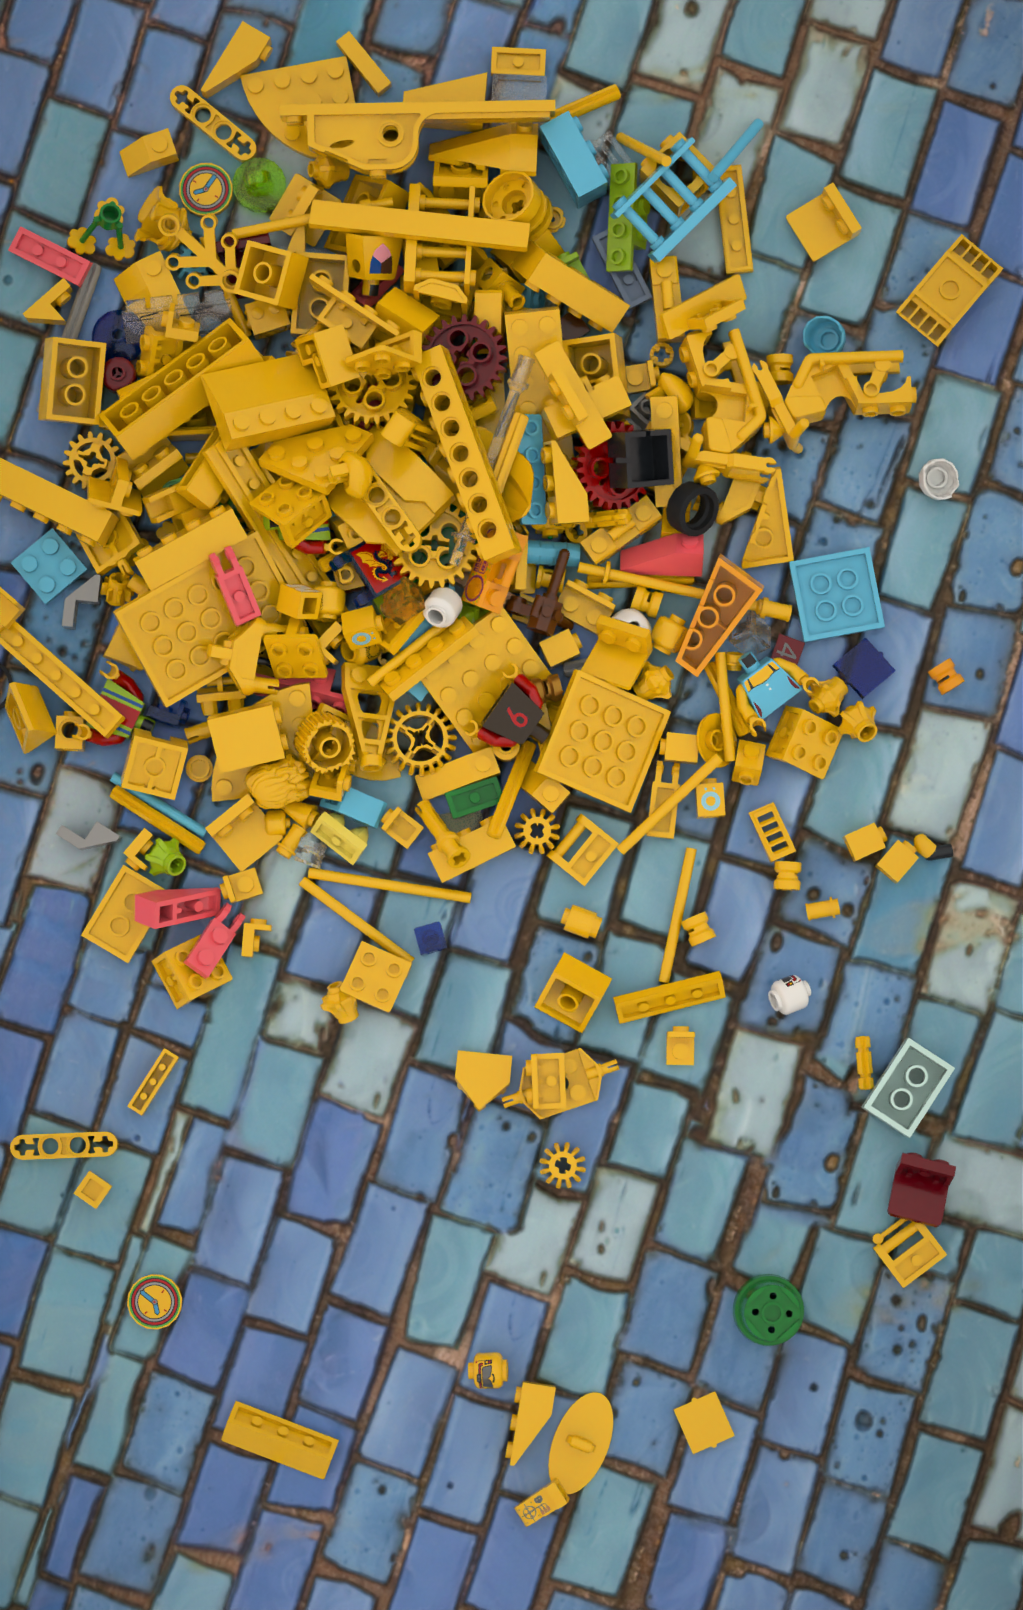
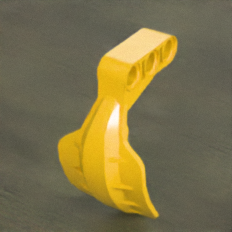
M404 408L395 410L380 434L399 447L406 446L418 450L434 467L435 474L454 493L455 501L452 504L467 514L466 508H462L457 499V493L459 492L457 484L452 482L448 474L447 468L450 467L447 457L444 458L440 452L438 443L441 440L438 432L435 433L432 427L425 424L410 411ZM478 426L477 429L493 470L504 440L488 429ZM450 432L451 436H455L457 434L454 432ZM468 449L461 451L459 455L460 462L467 459ZM519 451L516 453L502 492L511 522L527 515L531 509L534 471L531 463ZM477 474L469 478V487L476 485L478 481ZM492 525L489 529H496V526Z

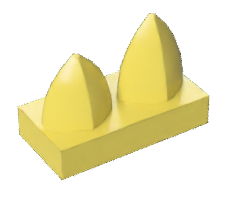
M324 811L310 831L352 865L356 863L368 845V827H356L348 830L345 827L344 815L338 813L328 814Z

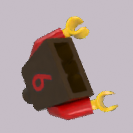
M512 663L510 665L515 669V673L508 676L503 671V675L509 683L481 723L474 720L469 721L475 724L474 732H464L466 735L478 738L493 747H514L517 743L523 745L528 737L542 744L550 734L549 729L538 723L544 715V712L541 710L543 701L536 685L522 674L516 664Z

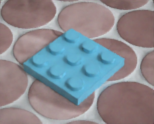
M870 547L788 563L803 642L807 643L885 628Z

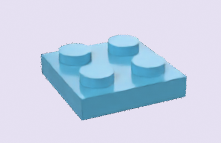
M53 528L11 562L46 605L88 571Z

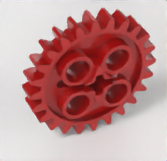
M614 421L605 422L610 432L633 431L634 425H624V422L620 421L615 423ZM579 438L583 446L574 447L579 456L571 457L572 461L577 462V467L572 469L578 473V479L587 492L588 501H593L594 507L602 506L604 510H611V508L612 510L621 509V506L629 508L630 501L639 502L637 493L646 495L643 487L616 488L615 490L610 488L609 463H613V458H608L607 441L588 450L582 438ZM596 462L598 463L597 473L594 472V465Z

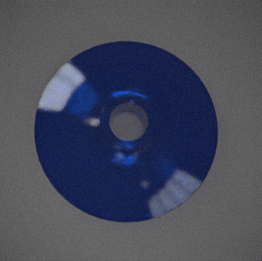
M113 310L101 316L95 323L92 331V341L106 343V361L114 357H123L132 361L141 354L140 337L144 334L145 327L141 321L126 322L139 320L133 313L125 310ZM115 331H122L123 337L121 339L113 338Z

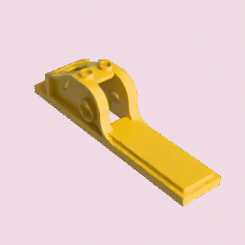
M555 100L279 104L280 118L282 122L287 123V126H303L304 121H307L308 147L311 152L325 158L329 156L348 164L350 169L364 175H369L372 180L387 179V175L402 173L414 164L419 152V135L426 124L548 122L550 117H555L556 111ZM392 130L398 133V137L394 141L390 142L384 139V135L388 131ZM343 141L346 147L339 148L337 142Z

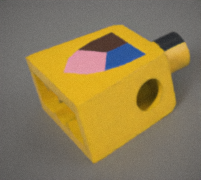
M346 233L349 277L363 280V295L378 296L379 280H393L396 277L403 238Z

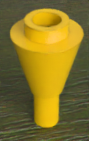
M294 801L280 808L305 830L313 827L320 816V813L317 812V805Z

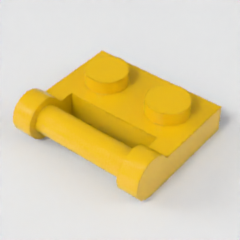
M580 813L575 819L577 821L555 850H550L546 856L585 887L619 843ZM585 829L589 830L592 834L569 862L562 857Z
M913 1221L882 1245L879 1243L873 1247L875 1253L902 1288H905L947 1256L924 1224ZM917 1231L922 1235L923 1238L894 1260L888 1255V1253Z

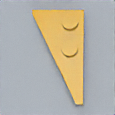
M780 466L774 467L776 470L770 476L741 561L742 569L794 561Z

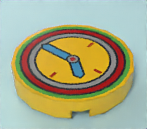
M200 163L190 167L183 174L179 183V195L184 207L190 213L199 217H203L208 213L216 216L229 207L233 198V185L229 175L222 167L213 163Z
M151 1274L140 1278L133 1284L128 1293L127 1306L130 1316L137 1324L147 1329L158 1330L169 1326L178 1318L182 1310L180 1288L172 1279L164 1275Z

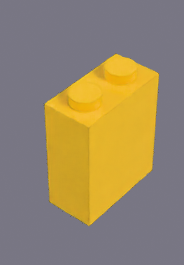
M273 701L208 716L207 722L220 773L285 758V750L289 749V743L286 733L281 734L279 724L283 723L279 707L274 708Z

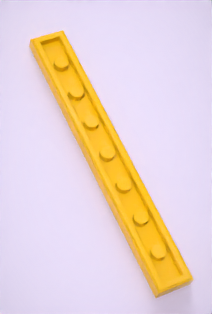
M314 199L312 200L309 228L521 252H527L530 234V223Z

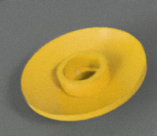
M720 713L706 715L701 720L697 729V747L703 760L707 762L715 753L723 760L716 768L725 767L730 763L725 762ZM733 727L734 748L736 753L737 737L735 729Z

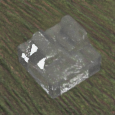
M308 832L304 837H301L294 860L320 869L327 846L322 841L320 843L312 841V833Z

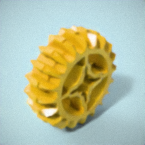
M418 702L415 705L416 711L412 712L411 707L405 705L406 715L397 710L395 714L399 720L396 721L391 718L390 725L394 728H388L387 735L392 736L391 738H386L385 744H392V747L386 749L385 754L395 753L396 756L390 762L395 764L400 760L402 763L398 768L399 771L402 772L407 765L410 767L408 775L412 776L414 769L418 768L419 776L423 777L425 773L424 768H428L432 775L435 773L434 764L440 768L444 766L441 761L442 758L446 761H451L452 757L446 753V750L454 752L456 746L448 744V741H456L457 736L448 735V732L453 731L455 727L452 724L444 725L449 720L446 715L442 719L438 718L441 713L440 708H437L434 714L430 713L431 704L428 703L425 711H421V704ZM411 719H427V722L419 729L404 725ZM434 725H437L441 731L443 738L442 748L438 747L430 738V732ZM425 729H428L424 739L427 744L423 746L421 743V746H416L414 751H412L415 745V738L413 736L415 734L419 736V733L423 734ZM398 731L403 733L410 741V747L405 755L398 747ZM421 750H426L436 755L427 761L412 760Z

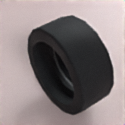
M693 481L685 482L673 491L668 500L666 508L667 520L670 526L688 536H699L711 528L716 520L719 500L716 493L709 487L700 483H694ZM699 495L700 505L696 515L689 522H685V513L689 503Z

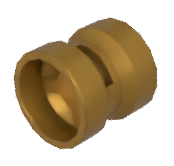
M558 674L548 675L546 679L542 680L540 678L530 679L536 685L543 704L548 700L553 702L562 700L563 691Z

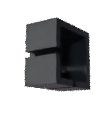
M671 429L611 432L612 437L607 440L608 458H613V463H609L610 488H638L674 484Z

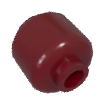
M114 357L105 363L103 384L110 392L117 394V390L137 381L136 369L128 359Z

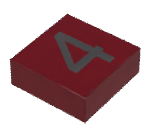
M779 634L771 658L780 657L798 665L805 642Z

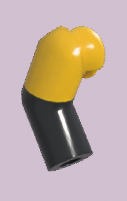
M918 834L913 840L917 852L928 861L953 857L951 844L936 846L924 834Z

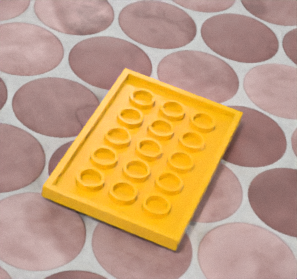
M257 530L251 531L246 534L248 538L233 545L232 549L238 563L243 567L260 609L261 616L259 617H262L268 623L288 625L291 616L276 611L280 586L285 584L260 534ZM225 550L217 554L223 571L232 568L225 556ZM209 559L113 611L166 708L227 673L224 665L220 664L221 658L206 655L208 643L223 645L224 639L228 640V637L241 626L234 625L214 576L216 573ZM303 619L304 626H307L305 619ZM263 640L261 641L259 653L266 650Z

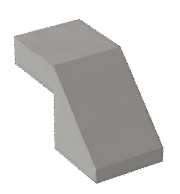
M94 575L65 598L62 627L64 629L76 630L79 603L101 604L100 590L103 583L101 575Z
M97 821L85 839L63 825L60 826L56 833L80 850L119 843L122 839L121 836Z

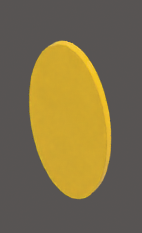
M592 1392L580 1397L565 1413L553 1437L549 1453V1477L551 1481L557 1478L567 1494H573L585 1487L595 1476L607 1454L613 1431V1412L609 1400L603 1394Z

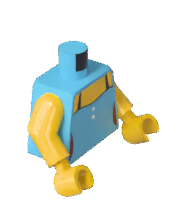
M749 651L738 659V662L746 672L736 679L739 684L736 688V707L746 723L750 724V733L754 737H757L754 727L757 725L762 726L766 732V723L763 719L804 689L809 696H814L808 690L809 685L817 684L821 688L816 678L809 677L795 663L780 657L772 659L766 656L758 661L754 654Z

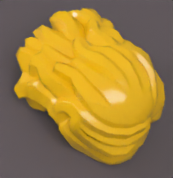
M287 754L285 758L279 759L277 763L258 765L245 778L248 792L254 798V802L263 809H279L294 801H304V799L310 796L309 787L312 781L307 779L309 771H306L305 763L294 760L291 754Z

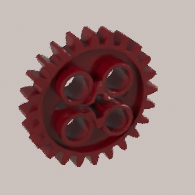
M463 314L460 322L453 315L451 319L452 324L448 325L445 320H441L443 326L441 330L435 326L432 327L435 336H425L430 344L422 345V350L426 351L438 345L449 349L465 396L469 397L473 403H476L477 394H480L485 399V390L487 388L495 392V388L492 385L493 382H503L498 374L507 373V370L501 364L509 362V359L501 354L508 351V348L505 345H499L504 341L502 335L495 336L498 331L495 326L488 329L489 322L486 319L479 325V318L474 315L471 322H469L466 314ZM460 335L466 336L463 345L454 346L453 342L456 337ZM477 338L478 341L472 345V341ZM488 349L489 353L485 359H476L479 350ZM467 356L469 360L467 362H460L459 358ZM467 372H473V380L469 383H463V375ZM440 373L432 378V386L440 382Z

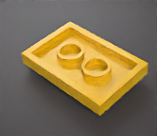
M123 864L81 936L129 964L151 928L135 921V895L166 889Z

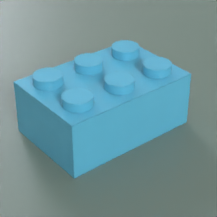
M569 111L541 125L539 139L576 207L579 209L607 193L608 178L610 177L605 166L602 163L598 165L594 156L596 151L591 141L584 140L582 135L583 127L577 116L572 118Z

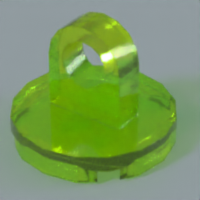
M252 158L243 162L236 169L233 177V192L237 201L252 212H267L274 209L286 190V178L282 169L274 161L266 158Z

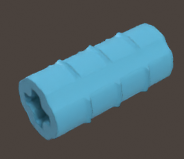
M528 540L527 564L555 566L560 550L567 549L570 552V556L566 566L578 567L580 545L579 543Z

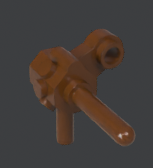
M560 550L547 592L543 593L542 596L536 594L533 605L526 604L527 600L516 595H511V598L507 599L504 609L510 614L529 619L526 628L533 632L552 637L556 625L570 631L574 627V623L571 620L563 617L564 614L561 612L563 604L558 602L559 597H557L570 556L569 550Z

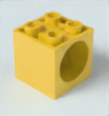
M680 131L674 137L670 134L660 144V152L670 156L673 153L670 148L679 139L683 138L686 140V138ZM691 145L688 149L711 172L714 166ZM681 156L677 159L684 161V159ZM646 157L640 164L642 168L639 170V182L642 184L661 164ZM692 169L693 182L687 187L699 198L708 190L709 186ZM660 177L650 186L678 218L689 208L688 203L672 187L665 185L660 180Z

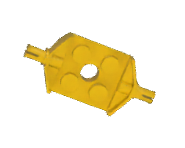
M581 1048L564 1053L565 1078L568 1080V1088L566 1089V1108L533 1110V1104H527V1088L532 1087V1076L526 1077L525 1066L522 1069L519 1091L501 1097L502 1102L513 1099V1101L503 1104L504 1108L506 1109L519 1103L524 1104L541 1120L597 1101L602 1077L605 1074L620 1070L618 1065L607 1068L617 1064V1060L597 1064Z

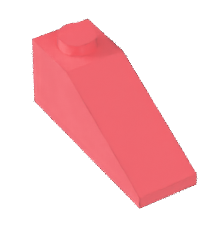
M675 533L621 550L620 571L638 575L702 577L703 534L688 536L683 533Z
M218 887L168 889L136 894L135 921L153 929L216 916L220 910L221 889Z

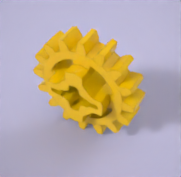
M91 431L88 432V438L86 439L79 434V442L77 444L73 441L69 442L72 450H64V454L69 457V460L63 461L65 467H70L65 472L67 477L75 476L72 483L76 486L82 482V489L85 491L87 490L89 476L95 478V475L106 472L98 479L105 481L111 479L117 457L115 454L120 451L118 446L111 448L114 442L113 439L108 438L104 441V435L101 432L97 438H94ZM91 445L89 449L83 452L80 451L83 447ZM103 447L109 452L111 461L103 458ZM96 456L98 462L100 463L93 464L92 467H90L86 460L93 459V457ZM75 462L83 466L82 476L77 472Z

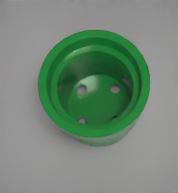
M762 1274L749 1279L740 1287L733 1302V1317L739 1331L751 1342L763 1346L779 1345L788 1341L799 1330L804 1318V1302L799 1290L792 1282L779 1275ZM771 1293L776 1294L775 1299L770 1298ZM758 1309L759 1313L753 1315L752 1310ZM786 1311H792V1316L787 1317ZM770 1326L775 1328L773 1333L768 1332Z

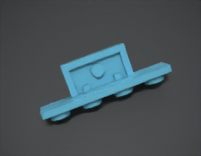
M524 414L529 420L518 451L531 463L534 471L531 509L519 521L521 525H543L547 523V518L545 515L546 494L543 488L544 464L541 462L540 457L541 448L543 447L542 416L540 414Z

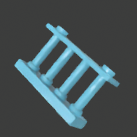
M693 137L686 140L683 138L679 139L670 148L673 152L670 155L671 164L667 167L660 165L628 198L623 195L612 206L615 211L610 216L613 219L619 218L623 214L649 241L652 251L648 254V257L654 263L660 262L737 186L730 177L723 180L719 178L717 182L709 180L708 174L710 171L688 149L696 141ZM680 156L709 186L708 190L710 193L704 199L701 197L697 198L669 168ZM660 176L688 203V209L691 212L684 219L681 216L678 218L650 188ZM641 195L670 224L669 228L672 231L665 238L662 235L658 236L631 207Z

